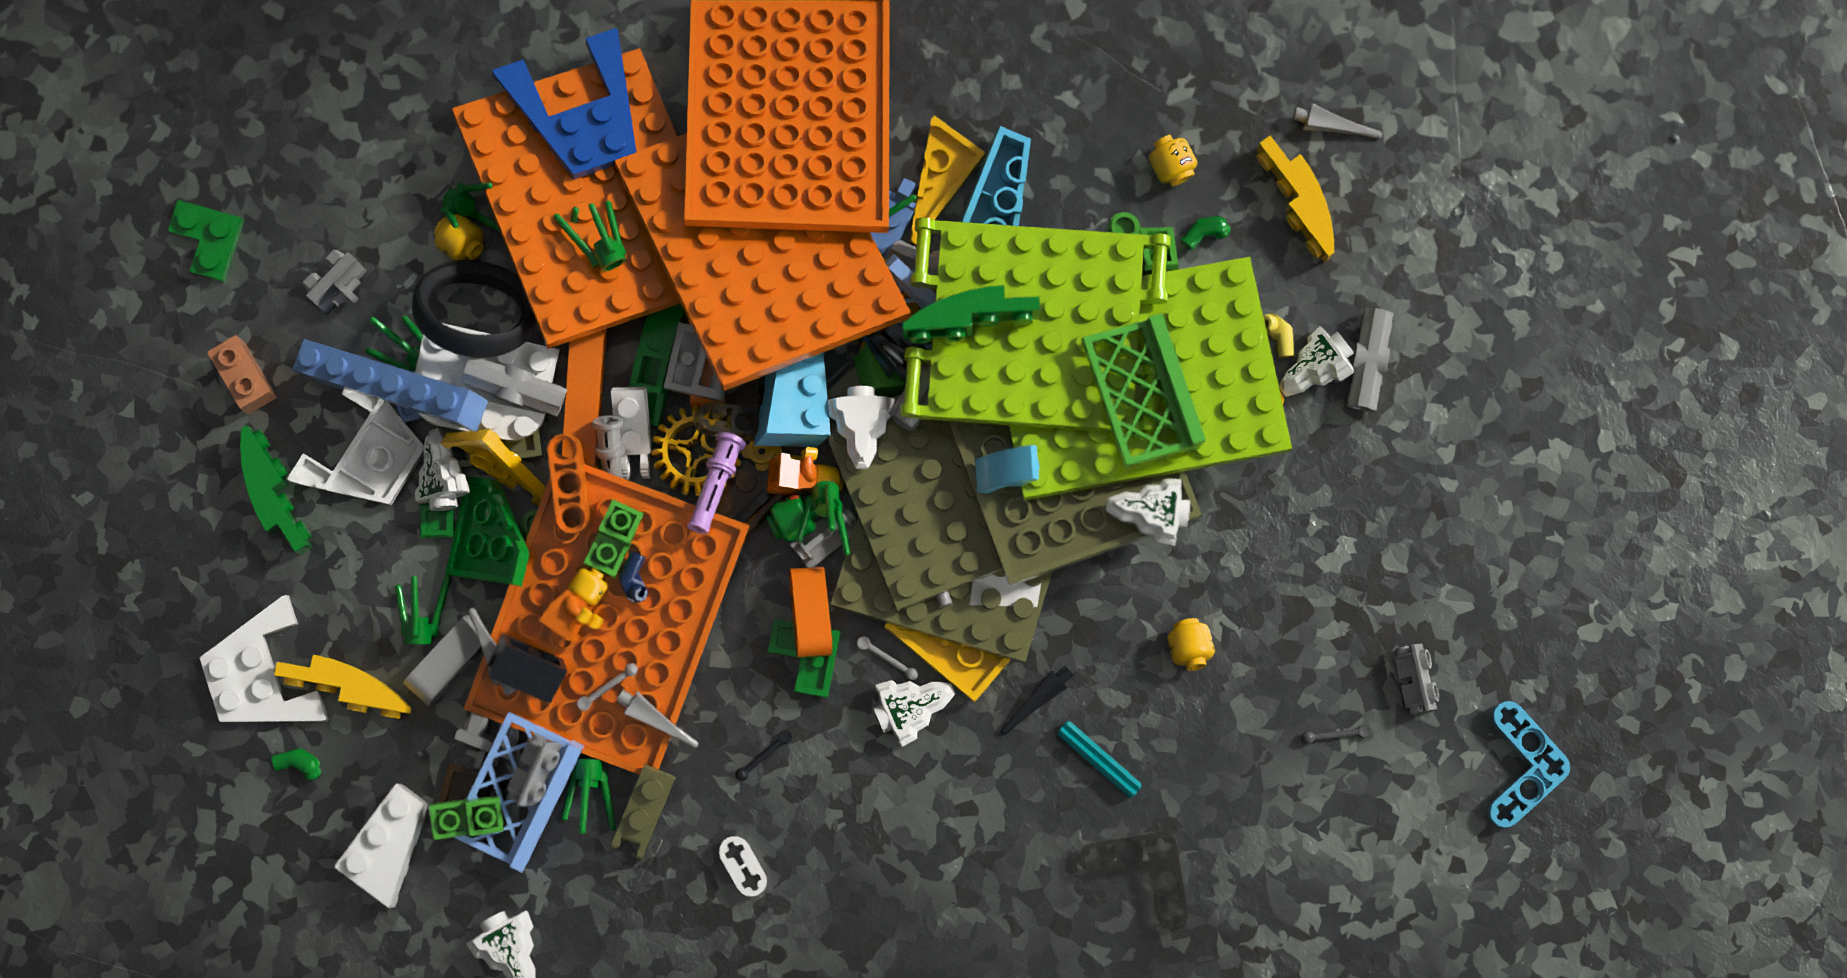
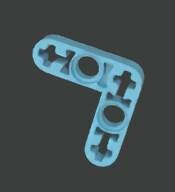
M1511 701L1501 702L1496 705L1491 713V721L1494 727L1530 767L1488 806L1487 814L1490 822L1501 828L1515 825L1555 789L1570 772V762L1521 706ZM1502 708L1505 711L1512 709L1515 712L1512 719L1518 726L1522 725L1523 722L1527 724V727L1519 730L1515 737L1511 735V732L1515 731L1516 728L1509 722L1502 724L1500 721L1503 717L1500 712ZM1527 732H1532L1539 738V747L1533 752L1525 750L1522 746V737ZM1546 747H1548L1550 752L1544 755L1550 761H1560L1561 764L1558 766V770L1561 773L1559 775L1556 773L1548 774L1546 772L1549 768L1547 762L1543 758L1536 762L1533 758L1542 754ZM1525 780H1531L1537 785V795L1531 800L1525 799L1520 794V785ZM1512 792L1516 801L1524 805V808L1521 810L1519 805H1515L1508 812L1511 817L1509 821L1506 818L1499 820L1497 818L1499 814L1497 806L1499 804L1501 806L1509 805L1513 799L1508 797V795Z

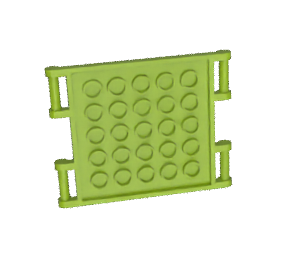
M931 218L915 219L914 230L917 232L915 271L911 274L910 278L911 286L937 289V302L967 290L1004 285L1005 298L1039 296L1040 316L1039 320H1033L1032 323L1027 325L1013 324V321H1000L996 326L983 327L979 326L978 323H972V336H965V339L962 341H946L945 337L933 338L932 350H924L918 347L905 348L904 360L907 361L905 398L904 403L900 405V416L913 419L1112 432L1081 339L1089 335L1138 323L1140 303H1167L1168 291L1165 290L1167 249L1171 247V236L1167 234L1142 235L937 221ZM931 234L941 235L938 275L928 274ZM1143 249H1153L1150 290H1141ZM1138 332L1128 334L1123 342L1124 345L1137 351ZM1117 337V338H1113V339H1115L1116 341L1119 342L1120 339H1121V337ZM1103 341L1092 344L1096 355L1109 362L1115 348ZM1119 350L1112 364L1130 373L1137 359ZM921 363L931 364L928 406L918 405ZM1146 364L1139 365L1134 376L1146 379V383L1151 385L1155 378V371L1153 367ZM1100 366L1101 371H1102V374H1103L1105 368L1102 367V366ZM1108 371L1104 379L1107 387L1117 393L1121 392L1126 382V379L1111 371ZM1130 382L1123 396L1134 401L1135 384ZM1151 394L1145 408L1156 414L1158 412V397ZM1111 398L1112 403L1114 405L1116 400ZM1120 402L1115 411L1117 418L1131 425L1134 409ZM1144 415L1143 420L1137 421L1134 428L1147 435H1153L1159 423Z

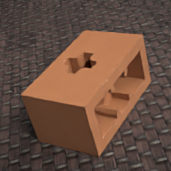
M237 335L207 351L242 411L249 415L277 398L246 343Z

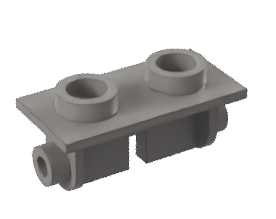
M842 503V513L849 540L853 534L856 518ZM822 517L816 522V528L813 533L803 537L801 542L789 543L808 568L816 566L842 545L836 517L834 531L828 529L827 517Z
M1412 644V652H1410L1409 646L1396 648L1397 655L1394 656L1399 679L1412 677L1413 683L1401 686L1405 708H1409L1410 715L1424 712L1422 705H1425L1426 711L1436 710V702H1439L1437 685L1435 682H1431L1428 669L1432 668L1429 651L1423 649V644Z
M534 733L532 739L528 738L520 761L529 765V769L527 771L521 767H516L510 784L507 787L509 791L507 797L518 801L517 805L536 806L537 802L545 794V783L550 772L559 761V751L562 743L546 742V737Z

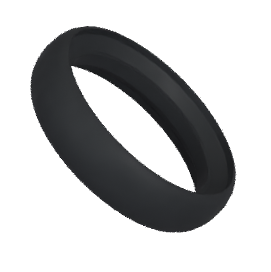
M457 260L438 265L422 276L415 287L412 297V313L420 331L440 348L462 356L486 358L512 352L528 340L536 325L535 317L518 276L504 267L489 262ZM454 283L487 285L512 297L519 306L521 318L507 332L489 335L471 334L453 329L438 321L430 311L428 300L435 290L444 285Z

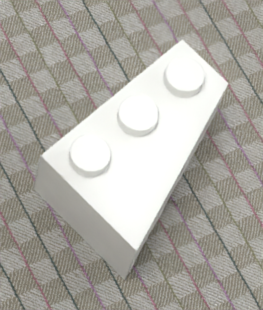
M396 783L334 868L388 908L395 907L404 876H406L409 868L408 864L414 846L417 844L428 811V803L403 784Z

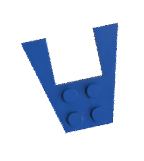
M617 28L586 38L585 42L608 96L558 114L548 116L524 59L492 70L493 79L499 82L507 92L508 98L515 107H519L529 120V124L534 131L539 133L546 141L550 151L573 180L612 167L615 160L637 152Z

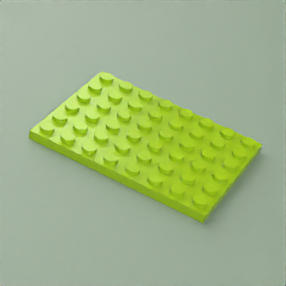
M1250 257L1166 271L1165 290L1168 291L1167 303H1140L1139 322L1147 320L1149 316L1160 313L1163 315L1206 438L1203 445L1195 451L1188 453L1183 451L1124 468L1112 432L1009 425L1013 448L1029 445L1037 447L1039 479L1021 486L1024 501L1292 451ZM1152 274L1142 276L1141 290L1151 289ZM1139 331L1137 352L1141 353L1145 344ZM1146 350L1144 356H1146V357L1149 358L1148 353H1147V350ZM1135 385L1134 402L1141 405L1145 398V390ZM1158 397L1157 414L1162 417L1166 410L1164 400ZM1134 410V413H1133V419H1134L1135 415L1137 414V411H1135V410ZM1143 414L1140 415L1138 421L1143 420ZM1168 414L1166 419L1171 421L1170 416ZM1162 426L1156 440L1167 446L1179 444L1175 432ZM1132 434L1126 443L1131 457L1143 454L1148 445L1147 442ZM1152 446L1150 451L1157 450L1158 448Z

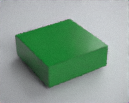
M419 504L421 539L454 537L455 509L431 511L429 504Z

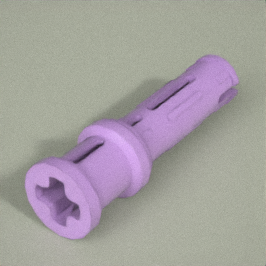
M719 432L717 434L716 441L718 443L713 457L708 458L706 463L709 472L690 523L687 526L691 531L698 534H708L726 481L735 474L736 467L734 465L739 451L744 450L746 445L742 438L731 433Z

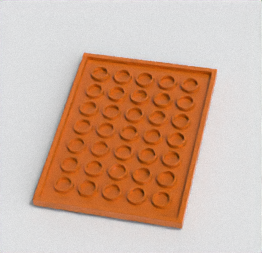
M691 0L684 226L888 233L889 0Z
M638 48L623 53L622 60L636 151L677 137L641 49ZM594 63L534 82L548 116L608 96ZM506 91L452 108V115L480 183L490 182L493 184L491 189L483 191L547 349L681 304L615 166L573 180L550 151L546 141L539 133L534 131L529 124V120L519 107L516 108L508 98ZM611 201L621 241L627 252L625 255L626 262L607 272H603L600 266L593 268L588 257L554 219V214L558 213L591 251L594 252L595 248L593 245L601 237L588 206L590 203L595 205L608 236L612 237L605 202ZM574 207L579 208L577 223H572L571 221L572 209Z
M687 133L615 160L614 166L723 391L910 318L911 312L870 232L684 226Z
M558 454L559 457L562 459H569L568 457ZM584 464L590 509V522L588 526L576 533H566L559 528L555 517L550 475L525 542L530 554L522 587L509 585L491 633V637L496 644H498L503 633L562 658L568 672L551 703L519 690L505 695L501 685H493L491 678H489L488 665L483 655L464 710L502 724L508 712L514 713L570 741L575 740L583 744L582 754L640 775L644 764L656 769L660 768L671 735L625 715L624 709L626 707L615 700L622 689L633 696L638 691L658 711L676 725L750 525L715 513L708 534H698L687 527L696 505ZM566 474L561 479V488L567 493H573L578 486L577 479L572 474ZM613 499L644 513L616 578L614 579L603 574L602 580L607 583V590L596 605H591L593 607L590 612L604 619V622L597 630L587 624L582 625L577 633L580 635V638L574 644L539 620L555 599L566 590L569 591L568 586L580 569L592 570L584 565V561ZM569 508L565 513V521L569 526L577 527L582 520L581 513L575 508ZM630 551L646 557L639 574L648 589V597L640 603L630 601L619 582V575ZM633 663L637 666L638 672L635 676L626 677L592 702L588 710H580L578 708L577 702L581 697H588L622 673L627 664ZM513 722L511 723L510 727L526 732L525 728Z

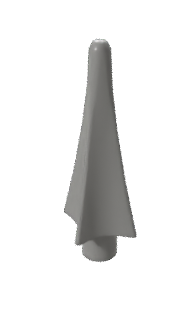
M1313 103L1307 109L1296 107L1293 114V120L1304 122L1303 130L1348 133L1377 139L1382 137V132L1347 120Z
M470 608L468 614L477 632L488 665L497 644L485 628L476 610ZM491 679L493 685H501L505 695L517 691L515 688Z
M622 689L615 701L626 707L624 709L625 715L651 725L692 748L698 746V742L667 719L638 691L633 696Z

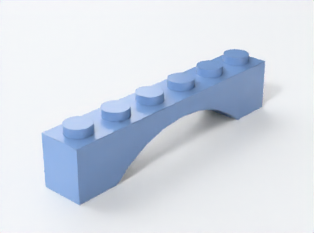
M307 339L303 340L292 368L293 371L315 382L375 397L474 432L478 430L488 403L487 399L468 389Z

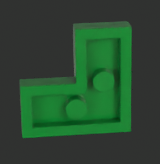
M177 200L168 232L199 241L190 269L192 274L224 283L244 220L238 216Z
M774 619L768 653L797 658L793 622ZM831 629V656L799 657L801 660L795 692L828 698L840 631Z

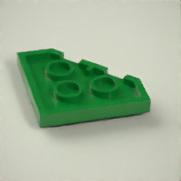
M467 476L466 481L469 484L470 493L462 497L445 574L459 578L522 587L530 553L500 482L488 478Z

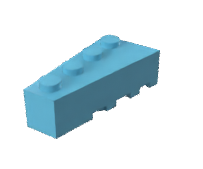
M1002 126L996 130L959 222L1019 226L1031 143L1030 138Z
M824 353L817 354L765 376V392L763 404L760 406L758 417L760 422L758 433L755 435L754 446L818 447L831 435Z

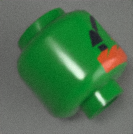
M797 493L772 504L770 515L767 516L768 523L775 537L778 540L783 538L787 543L796 541L805 510V500ZM812 510L804 537L815 531L816 523L814 519L819 517L815 510Z

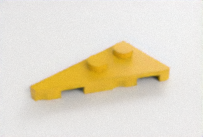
M935 115L931 119L911 229L910 243L915 246L917 245V232L914 230L915 219L931 218L937 220L985 157L983 150Z
M489 429L477 430V432L446 433L441 442L448 450L451 447L463 449L471 455L470 464L482 469L489 476L511 490L518 484L534 496L531 502L539 507L546 487L522 463L521 458L514 452H511L501 442L499 435Z
M889 623L884 625L885 629L973 703L978 700L1011 661L1007 658Z

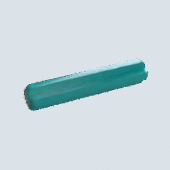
M1065 722L1058 730L1057 734L1126 796L1132 798L1141 789L1142 785L1137 779L1072 722Z

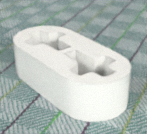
M732 836L726 838L720 846L719 855L736 887L746 896L760 895L767 886V877L751 847L741 837ZM731 842L736 846L742 844L744 847L740 855L745 863L739 866L734 857L729 859L726 857L725 853L729 851L728 844ZM745 867L748 868L752 875L759 874L761 880L757 882L759 888L755 891L751 887H743L742 883L745 882L746 877L742 869Z

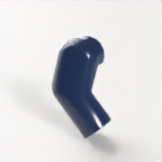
M634 551L629 553L619 575V582L626 597L632 602L640 603L648 597V589L639 574L646 557Z

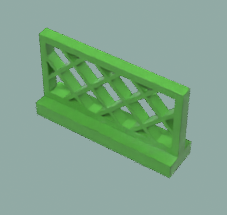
M1162 313L1149 316L1145 321L1089 335L1081 339L1124 468L1183 451L1185 453L1195 451L1203 445L1206 438ZM1140 331L1145 344L1141 353L1123 344L1128 334ZM1121 337L1119 342L1113 338ZM1103 341L1115 348L1109 362L1096 355L1092 344ZM1119 350L1137 359L1130 373L1112 364ZM1146 350H1147V353H1148L1149 358L1146 357V356H1144ZM1140 362L1154 368L1155 378L1151 385L1134 376ZM1100 366H1102V367L1105 368L1103 374H1102V371H1101ZM1108 371L1126 379L1120 393L1107 387L1104 379ZM1130 382L1148 391L1141 405L1123 396ZM1157 382L1160 387V390L1155 387ZM1151 394L1163 399L1165 402L1166 410L1162 417L1145 408ZM1111 398L1116 400L1114 405L1112 403ZM1120 402L1137 411L1131 425L1117 418L1115 411ZM1141 414L1159 423L1152 437L1134 428ZM1168 414L1170 416L1171 421L1166 419ZM1162 426L1175 432L1179 444L1167 446L1156 440ZM1122 430L1127 432L1125 437L1123 435ZM1131 434L1148 443L1143 454L1131 457L1126 444ZM1152 446L1158 448L1157 450L1150 451Z

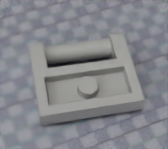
M680 322L678 324L663 388L715 402H723L726 392L722 390L714 371L710 387L700 385L707 356L692 325Z

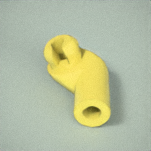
M1276 314L1263 315L1267 335L1277 341L1278 358L1294 357L1293 329L1291 325Z

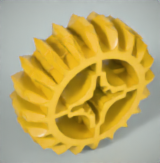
M693 406L692 416L687 417L684 408L679 409V414L682 418L679 421H676L674 416L670 414L667 417L672 425L670 429L665 425H659L658 429L665 434V437L654 436L653 442L661 445L662 448L653 449L651 454L653 457H662L661 460L653 465L656 470L666 468L660 475L662 481L673 477L670 483L672 490L677 489L680 483H682V494L687 496L691 486H694L695 495L699 497L702 491L701 486L704 485L707 475L696 478L695 475L698 473L700 466L707 463L708 458L713 457L715 449L707 445L708 430L711 428L717 433H728L733 429L734 425L729 421L721 426L720 424L724 419V415L721 412L712 420V409L706 407L703 416H699L698 406ZM699 425L691 439L674 440L676 435L685 428ZM732 433V434H734V435L740 437V436H739V433ZM701 441V447L707 454H704L702 457L699 455V459H695L693 462V456L687 449H690L691 446L695 448L694 444H699ZM670 449L686 456L687 469L685 475L679 473L672 466ZM738 458L734 466L741 465V461Z

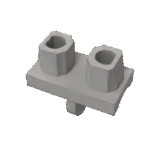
M336 249L333 250L326 257L325 264L331 270L323 278L317 273H313L303 281V286L308 292L306 296L325 314L335 304L339 307L346 298H349L354 304L359 300L352 292L361 284L359 279L367 270L349 252L343 254Z
M471 713L465 725L457 730L454 739L480 749L468 746L465 756L476 759L474 769L480 771L497 736L485 733L490 719ZM509 727L506 733L511 747L517 745L520 730ZM502 741L498 752L506 749L504 741ZM520 749L513 751L514 756H518ZM508 753L500 756L510 760ZM499 757L494 758L492 766H498L500 761Z

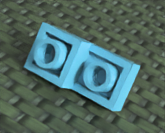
M1034 445L1017 447L975 459L977 492L991 493L1006 486L1020 487L1038 480L1039 461L1037 459V447Z

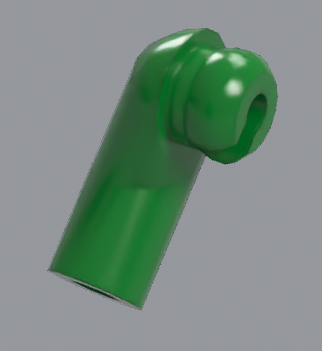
M1219 215L1199 218L1180 241L1184 246L1193 251L1205 236L1214 235L1216 238L1224 239L1230 234L1231 228L1227 224V220Z
M299 748L272 755V763L276 772L294 767L303 773L304 779L309 781L315 780L321 775V764L318 758L304 749Z

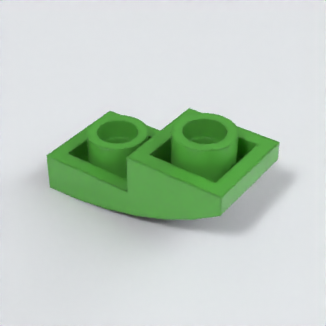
M612 499L598 529V534L584 561V565L615 579L644 513Z
M499 796L428 804L432 838L434 840L504 831Z

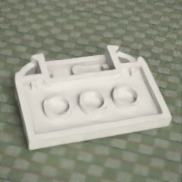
M445 324L462 332L489 335V333ZM423 335L415 373L468 389L487 399L488 403L478 430L489 429L499 435L501 440L518 442L528 438L541 427L545 418V412L526 405L520 407L494 397L495 394L461 383L469 357L444 350ZM525 342L519 348L507 354L482 359L504 367L505 365L520 368L534 374L535 378L553 383L560 349H547L546 346ZM419 413L423 419L432 425L460 431H471Z

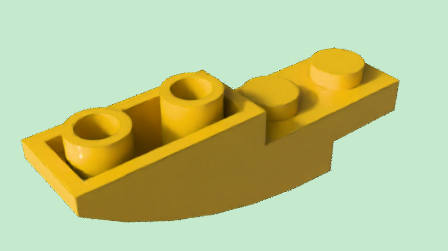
M1268 136L1259 143L1256 149L1258 152L1256 158L1264 170L1267 172L1271 170L1278 179L1276 184L1281 193L1286 198L1291 196L1293 199L1285 209L1287 212L1285 216L1287 222L1296 232L1300 230L1308 240L1305 244L1310 253L1315 258L1321 257L1325 263L1334 254V234L1329 209L1321 187L1301 154L1289 161L1273 138Z
M313 655L310 668L281 662L276 664L274 675L283 677V684L303 688L304 681L316 683V690L334 694L337 692V687L341 688L338 701L348 703L347 710L367 713L368 707L381 709L380 716L400 719L401 713L411 714L412 707L388 685L348 664L318 655Z

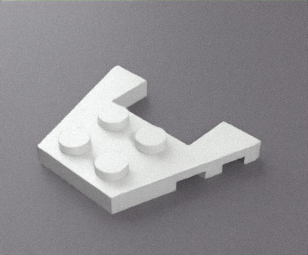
M343 390L341 393L343 396L370 412L364 424L333 471L307 455L302 454L287 479L295 484L391 506L424 455V445L405 422L403 423L401 417L389 402L365 394Z
M288 595L281 596L200 657L219 722H324L329 720L320 691H314L285 701L278 677L274 675L275 667L265 636L298 625Z

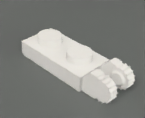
M646 386L612 388L613 415L623 418V426L620 427L621 443L625 445V453L621 457L622 477L627 480L630 479L632 474L630 455L640 454V474L643 479H650L652 474L650 456L652 441Z

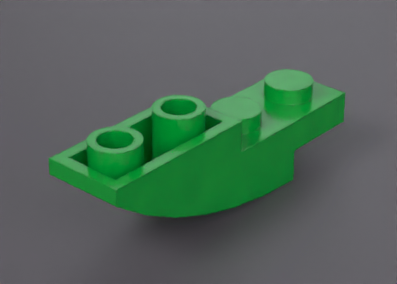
M1004 285L982 287L954 294L932 303L903 322L904 340L910 339L913 343H927L931 341V338L944 337L946 341L956 342L964 340L965 336H972V323H978L979 326L983 327L996 326L1000 321H1013V324L1027 325L1032 323L1033 320H1039V296L1005 298Z
M681 304L647 315L629 387L646 386L650 425L657 427L663 421L669 391L663 387L679 322L686 323L687 318Z
M246 425L241 428V465L245 485L254 510L265 531L273 535L281 529L294 551L303 555L313 548L308 541L312 535L302 520L296 522L290 511L294 510V506L284 492L278 494L280 490L289 485L284 478L288 472L278 457L272 459L266 450L271 445L260 429L254 431V429Z

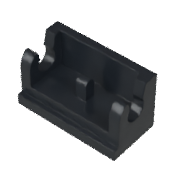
M503 633L488 663V666H491L488 673L489 678L548 703L552 702L568 672L562 658Z

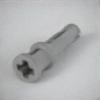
M615 415L597 417L592 423L593 427L597 430L598 445L595 447V454L601 459V469L623 478L621 457L624 456L625 445L621 443L620 427L623 426V418Z

